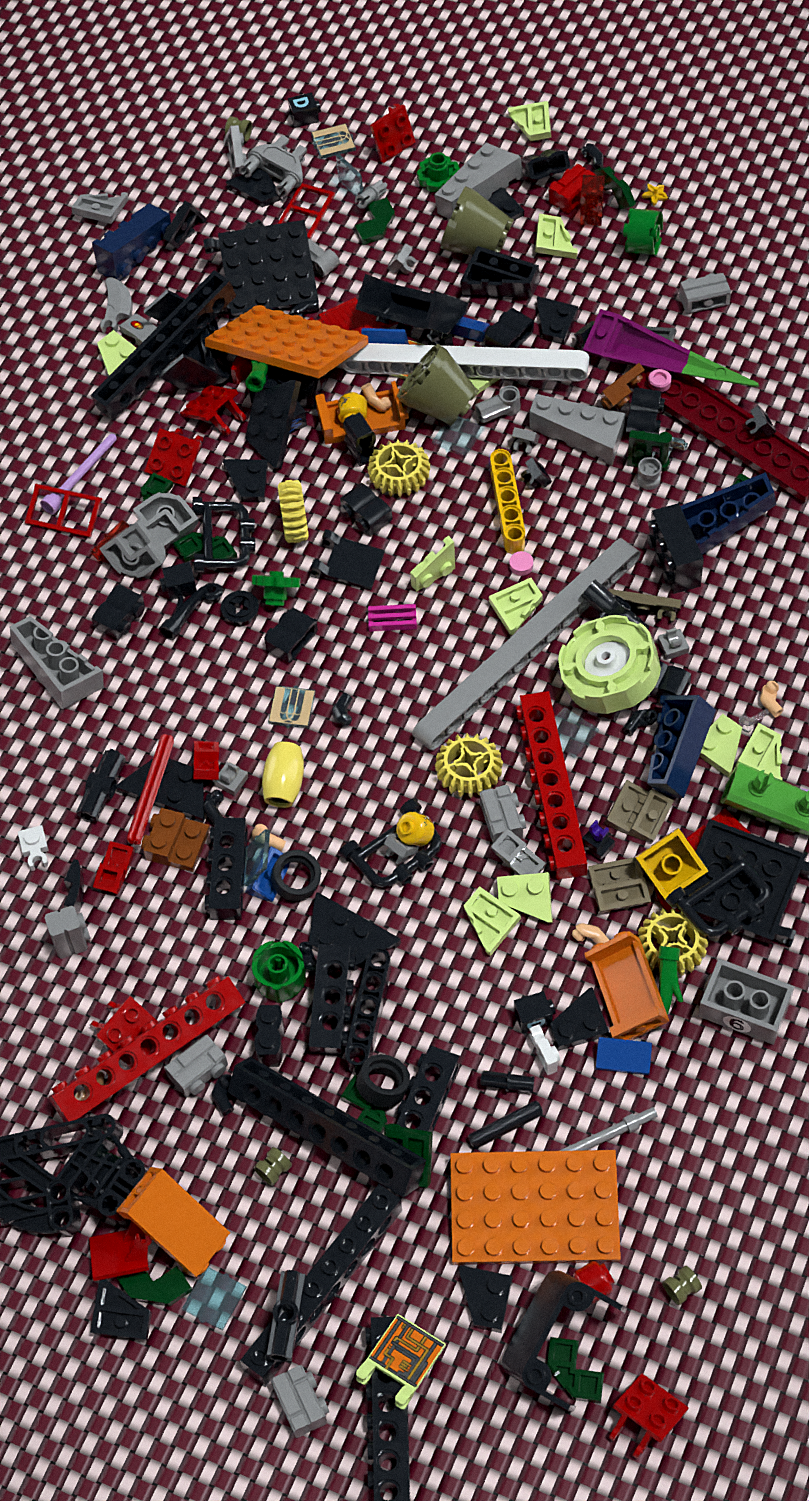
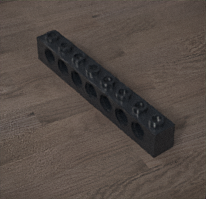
M214 270L90 395L98 410L114 421L158 374L236 297L231 282Z
M248 1057L234 1066L228 1093L235 1096L239 1101L250 1105L262 1115L268 1116L280 1123L282 1127L292 1130L302 1136L304 1140L312 1142L326 1153L337 1157L349 1167L357 1169L371 1180L379 1182L397 1195L405 1197L418 1188L426 1159L252 1057Z
M377 1185L306 1276L300 1310V1324L297 1328L294 1350L402 1212L401 1199L382 1185ZM285 1311L279 1318L287 1321L293 1317L294 1313ZM273 1319L240 1360L243 1371L264 1387L268 1385L285 1363L267 1358Z
M371 1317V1327H366V1345H371V1352L395 1317ZM376 1368L372 1374V1384H367L366 1386L367 1402L372 1401V1412H367V1429L373 1430V1441H369L367 1444L368 1460H373V1471H368V1488L374 1489V1501H388L381 1497L382 1492L388 1488L397 1491V1496L389 1501H411L408 1405L404 1410L396 1405L389 1412L380 1409V1405L385 1401H391L395 1404V1396L403 1385L394 1379L389 1383L381 1382L379 1378L383 1372ZM385 1430H392L396 1433V1436L390 1441L380 1438L381 1433ZM386 1459H393L397 1463L395 1468L389 1471L382 1469L381 1464Z

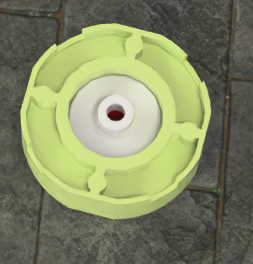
M609 615L582 624L572 632L574 637L567 646L562 645L559 652L558 662L561 679L568 694L577 705L595 713L609 714L636 706L654 689L661 672L657 649L650 632L643 624L631 622L626 616Z

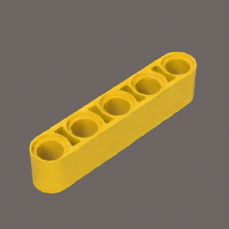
M497 449L490 455V473L504 548L508 553L514 554L525 549V527L511 455L507 450Z

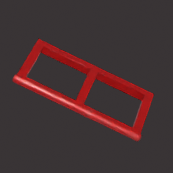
M302 183L297 188L277 224L284 223L290 211L315 217L316 219L307 233L308 239L311 240L333 201L335 192ZM302 190L328 197L320 212L294 205Z
M35 484L25 523L91 538L102 498ZM40 490L64 495L56 525L32 520ZM70 496L95 501L87 531L62 526Z

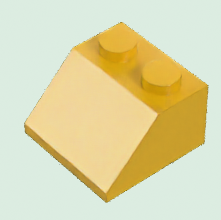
M676 828L635 856L640 866L665 900L678 887L685 888L708 872L679 828Z

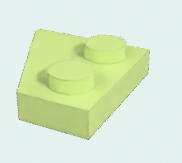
M449 536L443 540L445 546L437 554L431 551L410 572L411 586L416 592L422 588L429 587L435 580L449 575L455 569L454 541Z
M722 714L710 726L699 756L728 778L732 774L742 727Z
M480 886L464 905V910L489 956L493 954L521 919L520 914Z

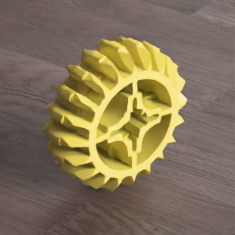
M398 439L396 443H391L388 440L387 446L380 444L379 450H374L373 456H370L368 464L369 479L374 484L375 489L380 488L382 494L389 492L390 497L394 493L398 494L399 497L403 493L410 496L412 490L418 493L419 487H424L426 480L429 478V457L424 453L423 447L418 448L416 442L409 445L408 440L404 443H400Z
M299 480L280 482L278 484V493L285 540L288 543H300L309 537L302 486Z
M466 733L465 738H461L457 734L455 741L448 739L447 746L441 745L440 753L436 755L435 770L437 771V778L439 781H442L443 788L449 787L451 794L458 791L460 798L464 793H468L470 798L475 792L480 796V792L483 789L488 790L491 789V785H497L498 778L502 775L503 761L501 760V753L499 750H496L494 743L489 744L487 737L480 740L478 734L474 738H470L468 733ZM460 755L457 760H454V763L450 764L453 759ZM485 767H488L482 774L478 775L480 771H483Z
M662 909L660 916L653 912L651 920L645 919L643 922L644 927L639 928L638 937L640 938L648 963H650L651 971L658 967L660 974L659 951L653 946L651 942L652 937H655L657 943L661 946L681 948L677 971L681 976L684 975L685 969L692 973L694 965L699 966L702 962L701 958L706 956V948L708 947V940L705 939L706 935L698 931L682 911L680 914H677L675 909H671L670 913H666ZM685 934H687L691 938L693 942L692 948L687 945L688 942L684 940Z

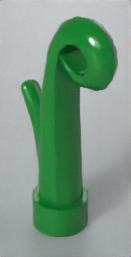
M251 360L252 372H250L246 379V386L253 392H259L266 383V375L270 365Z
M659 946V993L668 1015L673 993L678 1002H683L677 973L681 948Z

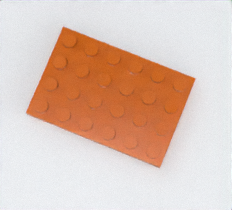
M262 305L254 306L205 338V347L315 378L322 377L368 345V336L359 334L358 331H348L336 325L322 324L318 320H307L299 315L292 316L285 314L281 310L267 309Z
M616 1150L451 1153L453 1265L621 1261Z

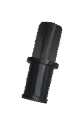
M484 1070L481 1073L480 1084L486 1087L506 1089L505 1092L515 1090L533 1094L535 1076L511 1074V1071H508L507 1074Z

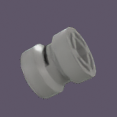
M647 457L639 462L637 482L641 488L652 490L659 486L662 465L658 459Z

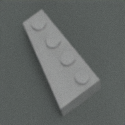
M485 143L434 194L437 213L451 219L453 211L457 206L456 203L465 186L474 189L487 200L499 188L504 187L505 189L509 186L511 180L514 178L518 180L523 177L521 157Z
M535 395L530 409V429L554 440L560 439L571 448L575 449V447L587 451V455L593 458L598 456L604 459L605 463L613 465L624 433L625 413L544 395Z
M31 616L9 626L12 646L61 709L104 688L102 669L91 665L86 657L75 653L70 649V645L63 640L59 641L50 630Z

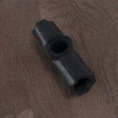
M596 579L581 594V597L599 612L601 618L609 615L626 616L629 621L636 624L641 623L649 629V626L631 611L630 605L623 598L617 595L614 596Z
M114 749L105 750L96 771L91 772L87 778L85 794L76 811L77 816L86 822H97L107 799L111 800L115 794L117 778L126 761L125 756L119 753V751Z
M281 1271L276 1304L273 1307V1321L267 1358L278 1362L292 1361L306 1280V1275L298 1271ZM285 1311L294 1313L293 1317L287 1321L279 1318Z

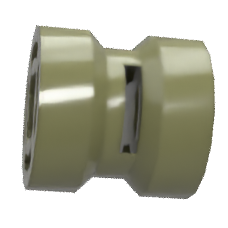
M230 116L226 122L225 136L230 126L239 125V131L243 133L244 141L247 142L252 133V122L245 119L240 121L237 117Z
M272 1147L267 1152V1157L264 1160H260L254 1166V1170L266 1183L273 1186L279 1180V1175L282 1172H287L292 1167V1164L280 1150Z
M688 1266L679 1269L675 1278L668 1277L662 1283L669 1297L677 1305L684 1303L687 1300V1295L691 1293L696 1294L702 1289L700 1280Z

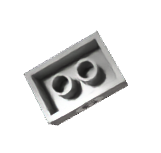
M718 959L700 1002L698 1017L774 1045L792 1000L795 986Z

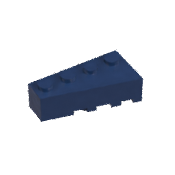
M149 203L131 215L130 221L119 223L117 230L106 232L101 241L98 239L94 240L92 246L98 272L108 278L113 277L119 281L128 276L130 271L138 263L142 262L144 257L163 239L167 226L171 224L170 214Z
M763 473L680 507L703 555L777 504L766 473Z
M700 695L661 696L662 713H658L657 723L660 726L658 734L654 737L653 744L656 745V751L651 756L647 784L669 798H684L716 710Z

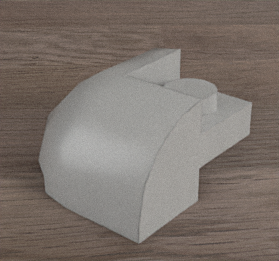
M159 492L133 508L136 518L138 520L141 519L153 537L159 536L164 548L190 534L199 522L198 517L186 501L179 495Z
M141 519L125 528L99 548L119 574L124 573L137 578L145 576L160 566L166 558L165 548L158 535L153 537Z

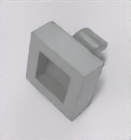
M405 244L395 254L387 269L395 273L400 268L401 272L407 275L412 270L407 264L412 267L417 262L414 257L409 256L412 248Z
M514 427L512 437L516 439L513 445L514 450L518 451L520 444L525 443L527 445L525 452L530 454L532 444L537 445L540 436L536 432Z
M681 629L666 630L665 634L658 635L657 642L666 660L689 653V645Z
M226 762L219 772V780H213L214 786L236 796L249 777L246 771L230 762Z
M397 833L388 835L384 842L389 847L386 851L388 857L395 853L398 854L397 864L405 862L408 856L416 854L420 847L403 843L398 838Z

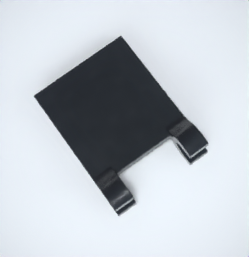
M325 529L321 546L328 549L333 548L327 565L322 561L313 559L310 567L312 569L310 576L317 579L330 578L372 590L385 550L341 538L333 531Z

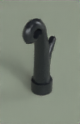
M218 583L206 584L194 592L185 602L183 596L180 595L171 617L166 619L159 627L160 633L168 640H174L181 632V627L204 598L211 601L219 599L224 592L223 587Z

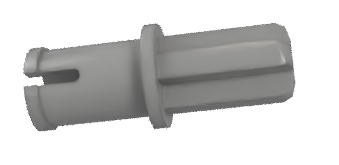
M379 180L374 185L367 186L364 192L355 197V203L360 200L362 201L357 206L365 208L371 202L377 201L379 196L387 191V183Z

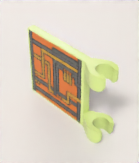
M397 1314L373 1351L357 1370L356 1380L363 1385L367 1384L377 1368L403 1385L395 1396V1405L404 1410L446 1347V1344Z

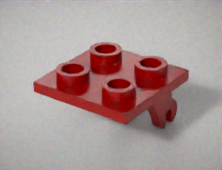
M393 104L394 108L388 107L389 113L370 125L382 163H385L416 143L407 110L403 104L401 106L400 104Z
M212 385L204 388L201 392L202 394L188 402L186 408L180 412L182 417L203 421L210 420L221 434H226L227 436L231 434V430L216 412L222 405L238 421L242 420L244 422L247 419L244 412L239 409L233 400L239 394L236 389Z
M159 428L144 472L150 474L154 472L175 483L187 486L202 443L200 441L203 442V437L197 435L195 438L189 439L180 435H183L182 429L177 428L175 431H167Z
M129 996L123 1004L109 1001L106 1006L114 1010V1015L106 1024L93 1020L90 1023V1027L97 1030L95 1037L114 1052L120 1048L118 1044L120 1041L130 1035L135 1038L142 1033L140 1029L142 1026L152 1020L156 1023L158 1021ZM164 1027L163 1035L165 1036L168 1030ZM143 1040L141 1043V1050L144 1054L148 1055L152 1050V1045L148 1040ZM122 1055L119 1059L129 1067V1058L126 1055Z
M131 1221L127 1230L89 1237L93 1281L149 1270L148 1246L152 1243V1239L133 1221Z
M641 1373L612 1407L622 1416L609 1435V1438L615 1441L631 1418L647 1430L633 1453V1456L638 1459L652 1438L659 1443L665 1439L687 1413L689 1407Z

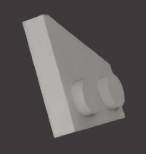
M239 125L230 126L223 142L224 146H229L227 157L232 174H241L239 167L247 158L246 154L242 152V146L244 145L243 133H240Z
M122 192L121 197L108 198V193L80 195L72 206V214L112 224L127 203L128 193Z

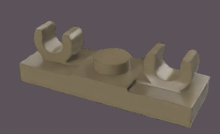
M609 589V592L614 596H620L626 602L637 604V609L651 610V606L661 607L657 613V617L660 620L662 619L663 612L669 611L671 612V621L674 622L676 619L674 609H681L682 601L679 599Z

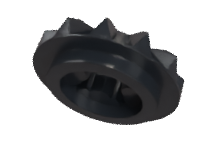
M234 591L228 594L221 603L223 617L228 619L231 624L237 622L242 625L246 621L251 623L252 618L258 614L259 602L252 593L247 591ZM244 604L245 610L236 612V607L240 608Z

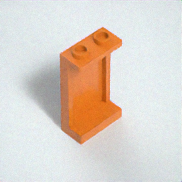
M391 381L390 390L375 392L380 399L383 397L389 398L392 404L389 409H386L385 412H379L367 403L366 421L375 435L406 429L405 420L409 419L407 406H402L397 397L399 389L397 388L396 381ZM324 394L315 395L316 410L325 445L344 441L346 433L343 430V423L340 422L337 415L339 400L326 402Z
M630 931L620 932L613 939L605 943H598L592 946L591 950L584 953L585 958L592 963L614 1025L609 1028L614 1039L632 1040L669 1022L639 937Z
M150 1167L116 1210L123 1218L133 1221L183 1267L182 1272L193 1277H197L208 1268L209 1260L224 1247L225 1239L230 1234L219 1221L162 1168Z

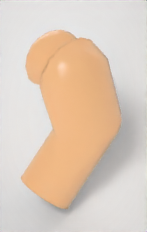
M371 383L361 387L370 406L379 412H385L386 409L391 407L392 404L389 398L383 397L380 399L377 397Z
M768 681L761 690L760 702L776 718L784 711L776 702L779 685L775 681Z
M257 824L252 830V837L255 841L268 847L272 846L279 851H282L286 841L269 833L265 825Z
M580 923L576 925V929L572 932L573 937L577 941H584L585 937L591 938L596 944L609 941V938L599 927Z

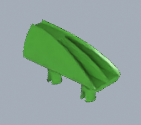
M738 762L726 783L720 803L791 831L809 835V791L802 790L777 779L771 772L766 774L764 773L765 770L759 771Z

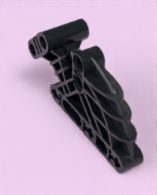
M99 1114L0 1137V1169L9 1167L20 1176L5 1180L0 1179V1219L3 1220L1 1221V1226H14L34 1233H62L70 1236L79 1231L81 1227L79 1201L83 1205L96 1208L115 1223L123 1227L129 1226L131 1220L123 1218L116 1210L150 1167L134 1157L128 1148L121 1144L119 1140L123 1136V1126L109 1114ZM86 1129L82 1139L52 1146V1141L56 1136ZM114 1143L122 1158L118 1159L110 1153L107 1154ZM73 1153L57 1177L34 1162ZM34 1185L43 1193L15 1199L7 1190ZM85 1185L89 1191L94 1193V1197L87 1195L83 1197L79 1196L78 1193ZM66 1188L65 1196L58 1200L59 1191ZM47 1203V1207H34V1205ZM69 1215L68 1224L61 1227L62 1218Z

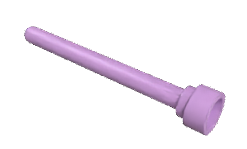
M109 434L59 489L70 491L117 440L116 435ZM58 493L47 494L40 501V505L47 513L53 515L61 507V499L64 495Z

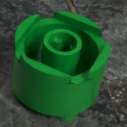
M630 208L628 214L629 224L625 223L623 229V236L627 237L625 252L657 255L662 241V237H659L660 230H663L662 212Z
M269 941L255 951L252 958V974L255 986L261 995L274 1000L276 1003H283L296 996L302 990L306 982V971L302 953L297 946L289 941Z

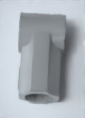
M308 239L313 271L317 276L323 278L340 265L339 258L331 249L325 251Z
M505 386L498 395L475 404V410L481 423L488 422L504 414L507 416L516 415L521 408L520 392L514 386Z

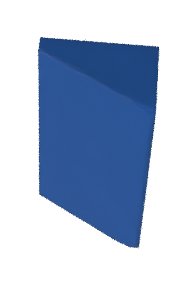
M462 317L450 332L456 336L483 342L485 331L490 324Z
M362 328L361 334L368 336V343L409 344L405 329Z
M271 846L263 852L245 893L273 902L277 892L272 886L271 874L275 862L283 854L281 851ZM290 863L286 864L282 869V880L285 877V874L290 866Z
M599 1037L596 1069L649 1075L652 1043Z

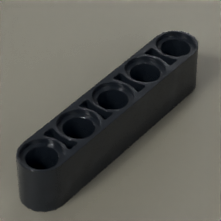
M374 948L367 955L345 1050L347 1069L356 1076L359 1074L364 1061L373 1056L391 975L390 954L383 948ZM382 961L385 963L382 966L373 965L375 962ZM371 985L380 986L376 990L368 989V987ZM367 1008L375 1010L370 1014L363 1013ZM361 1032L369 1033L365 1038L357 1036ZM356 1056L364 1058L361 1062L352 1061Z

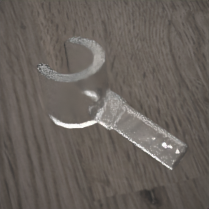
M765 709L752 718L743 714L738 720L740 722L738 725L742 727L744 732L749 733L755 723L767 716L769 711Z

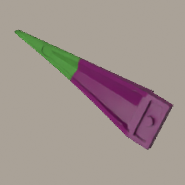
M603 309L599 310L583 348V351L587 354L603 358L606 361L633 366L640 363L645 368L662 369L667 372L760 387L757 382L706 359L620 314Z

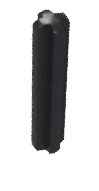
M533 1101L468 1135L469 1143L474 1149H477L541 1116L543 1109L538 1101Z

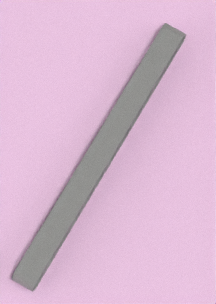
M622 538L616 540L422 718L412 731L413 737L432 751L438 748L591 606L581 597V594L595 579L608 590L636 564L641 554L640 551Z

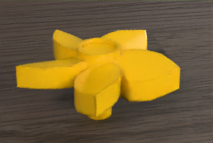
M648 184V192L642 194V198H651L653 206L657 204L658 200H668V196L663 192L664 185L654 187Z

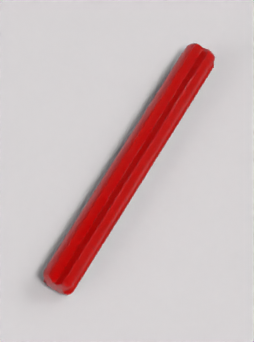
M163 734L160 737L127 835V840L130 844L139 845L142 841L174 744L173 736Z

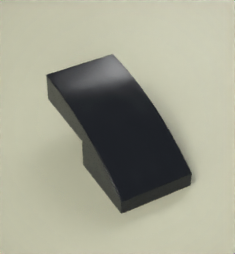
M73 859L64 879L67 891L69 892L64 908L73 906L76 913L79 914L84 897V878L79 860Z

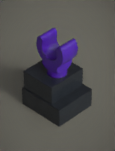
M595 820L589 827V831L582 838L584 850L599 861H602L615 846V840L610 838L609 828H602L598 825V820Z

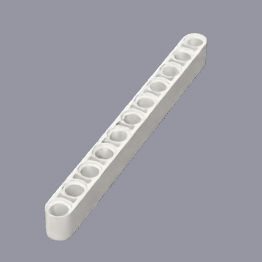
M368 343L364 348L343 361V368L350 373L409 375L410 373L412 374L420 363V359L435 345ZM443 346L448 350L466 376L471 378L582 381L587 378L589 355L580 350Z

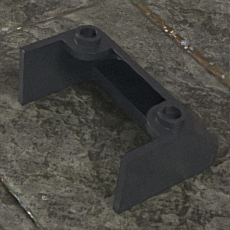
M365 274L356 310L376 316L375 321L388 324L389 320L430 330V335L442 338L443 334L448 335L467 313L469 303L438 291H434V293L395 285Z
M167 289L143 310L144 314L162 323L185 298ZM215 318L179 354L180 356L158 374L159 378L185 391L223 384L230 378L225 352L205 347V338L214 333V331L219 330Z
M551 1271L543 1279L503 1355V1369L507 1374L564 1409L574 1412L575 1405L547 1390L552 1379L551 1369L546 1363L536 1357L563 1306L575 1312H582L587 1310L594 1298L597 1297L624 1313L627 1307L562 1271Z

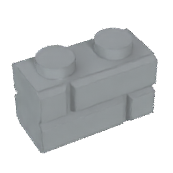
M710 273L705 277L688 278L680 282L679 297L686 314L729 305L731 289L724 273Z
M508 785L481 791L480 805L492 842L494 843L507 828L522 839L523 829H526L524 815H518L516 809L519 807L517 794L511 793Z
M69 906L61 909L60 912L54 911L45 915V921L58 958L63 959L72 956V953L78 954L87 951L88 945L86 940L91 938L82 913L77 914L75 907Z
M205 1035L167 1064L164 1069L170 1081L187 1098L191 1094L196 1095L204 1089L205 1083L212 1077L215 1079L220 1077L225 1072L228 1062L220 1048L215 1045L208 1035Z
M299 1365L271 1379L273 1389L296 1438L326 1425L327 1419L325 1414L329 1413V1409L323 1396L317 1398L313 1388L318 1386L311 1370L305 1372L303 1366Z

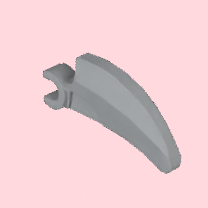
M109 277L105 281L108 288V305L105 318L100 322L103 333L106 332V328L112 326V329L117 332L118 321L130 318L133 311V302L127 287L119 280Z

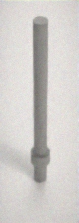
M652 1107L637 1115L632 1113L622 1118V1122L559 1151L588 1150L626 1131L631 1133L639 1129V1125L658 1117L657 1112Z

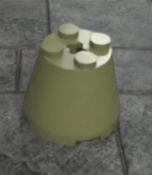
M465 186L456 203L457 206L453 211L451 219H449L440 248L449 252L473 255L477 246L500 253L514 219L502 212L477 191Z
M436 344L420 359V363L412 374L410 373L397 393V397L404 405L452 426L459 414L461 416L466 414L471 406L468 402L477 395L479 390L472 384L448 350Z

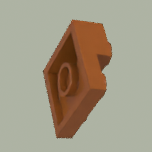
M640 363L602 391L600 403L604 409L612 410L616 407L619 410L629 402V396L632 392L630 388L637 385L643 378L642 374L645 369Z
M161 808L159 814L154 813L151 818L150 828H152L150 835H145L142 840L141 849L144 851L146 860L194 872L209 835L210 825L186 819L184 813Z

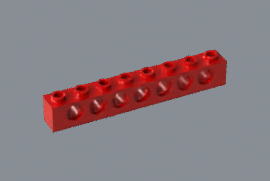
M549 691L520 695V705L516 706L517 719L523 722V726L520 727L522 741H527L528 747H525L526 761L532 764V769H529L530 780L532 784L536 783L537 790H534L536 805H541L542 812L538 813L540 826L546 828L547 834H543L545 849H550L551 856H548L550 871H555L557 880L586 876L588 863ZM547 783H554L555 785H553V786H548V785H546V784H547ZM557 804L559 807L554 808L550 805ZM562 826L564 829L559 830L555 827ZM561 848H567V849H569V851L563 852V851H560L559 849H561Z
M219 975L205 984L207 988L199 993L196 990L184 998L185 1004L179 1008L174 1005L162 1013L163 1019L157 1023L152 1020L140 1028L142 1030L141 1034L135 1038L130 1035L118 1043L120 1045L119 1049L113 1053L108 1050L96 1058L97 1064L91 1068L86 1065L74 1073L76 1078L67 1084L64 1080L51 1089L53 1094L48 1099L63 1122L77 1120L246 1003L230 977L220 978ZM209 995L216 999V1007L213 1010L209 1009L206 1005V999ZM187 1010L192 1011L195 1015V1021L192 1025L185 1021L184 1015ZM165 1025H169L173 1029V1037L170 1040L166 1039L163 1035ZM143 1040H148L152 1045V1050L148 1055L144 1054L141 1050ZM122 1055H126L130 1060V1065L126 1070L119 1066V1058ZM100 1070H104L108 1075V1081L104 1085L99 1084L96 1079V1075ZM78 1085L83 1086L86 1091L85 1098L81 1101L77 1100L74 1096V1089Z

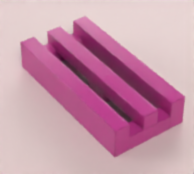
M416 604L368 606L369 632L417 629ZM398 619H412V620L397 621ZM379 620H388L385 622H374Z

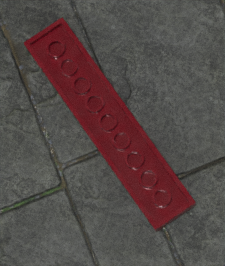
M643 367L645 369L642 374L643 378L634 387L650 389L648 385L649 374L656 369ZM669 372L671 375V386L667 391L662 392V398H665L664 410L760 474L766 473L769 480L804 503L809 499V452L778 431L770 437L764 432L760 436L754 437L750 431L755 429L756 425L749 428L745 423L748 419L754 418L753 415L695 377Z

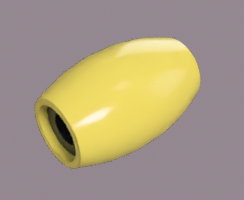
M277 742L267 756L262 776V789L265 802L271 806L279 808L291 807L299 794L304 774V760L302 749L297 744Z

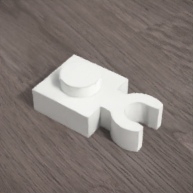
M40 825L18 831L24 857H28L31 871H35L34 863L38 860L43 861L45 868L48 867L47 857L43 853L49 851L43 826Z
M539 1024L529 1028L531 1032L529 1036L537 1049V1055L547 1076L557 1072L560 1056L556 1047L550 1046Z

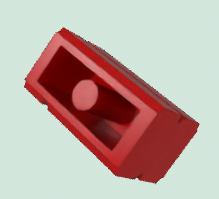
M576 164L572 169H567L561 179L557 182H552L549 186L550 204L557 208L559 207L560 210L567 214L570 213L596 189V174L586 170L580 164Z

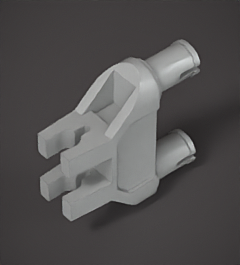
M282 135L274 144L259 145L251 149L247 155L248 159L239 167V171L242 175L247 172L245 177H250L256 168L264 170L282 180L276 186V193L280 196L285 191L282 197H287L293 188H298L302 184L301 165L305 161L303 155L307 152V148L299 145L292 153L288 152V148L285 146L289 143V138Z

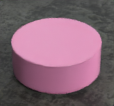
M662 369L652 371L648 378L650 389L662 392L667 391L671 386L670 373Z
M523 551L514 553L510 558V570L519 576L529 574L533 570V557Z

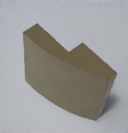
M626 780L604 824L637 839L653 843L674 800L653 788L648 792Z
M635 857L588 866L592 889L600 913L651 903L645 877L643 878L641 866Z

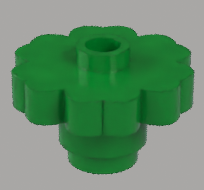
M436 152L420 162L417 180L420 186L427 187V191L436 193L460 168L457 162H451L449 156Z
M270 571L269 575H252V585L264 586L263 598L266 599V605L284 606L285 600H287L288 587L299 588L301 578L284 576V572Z

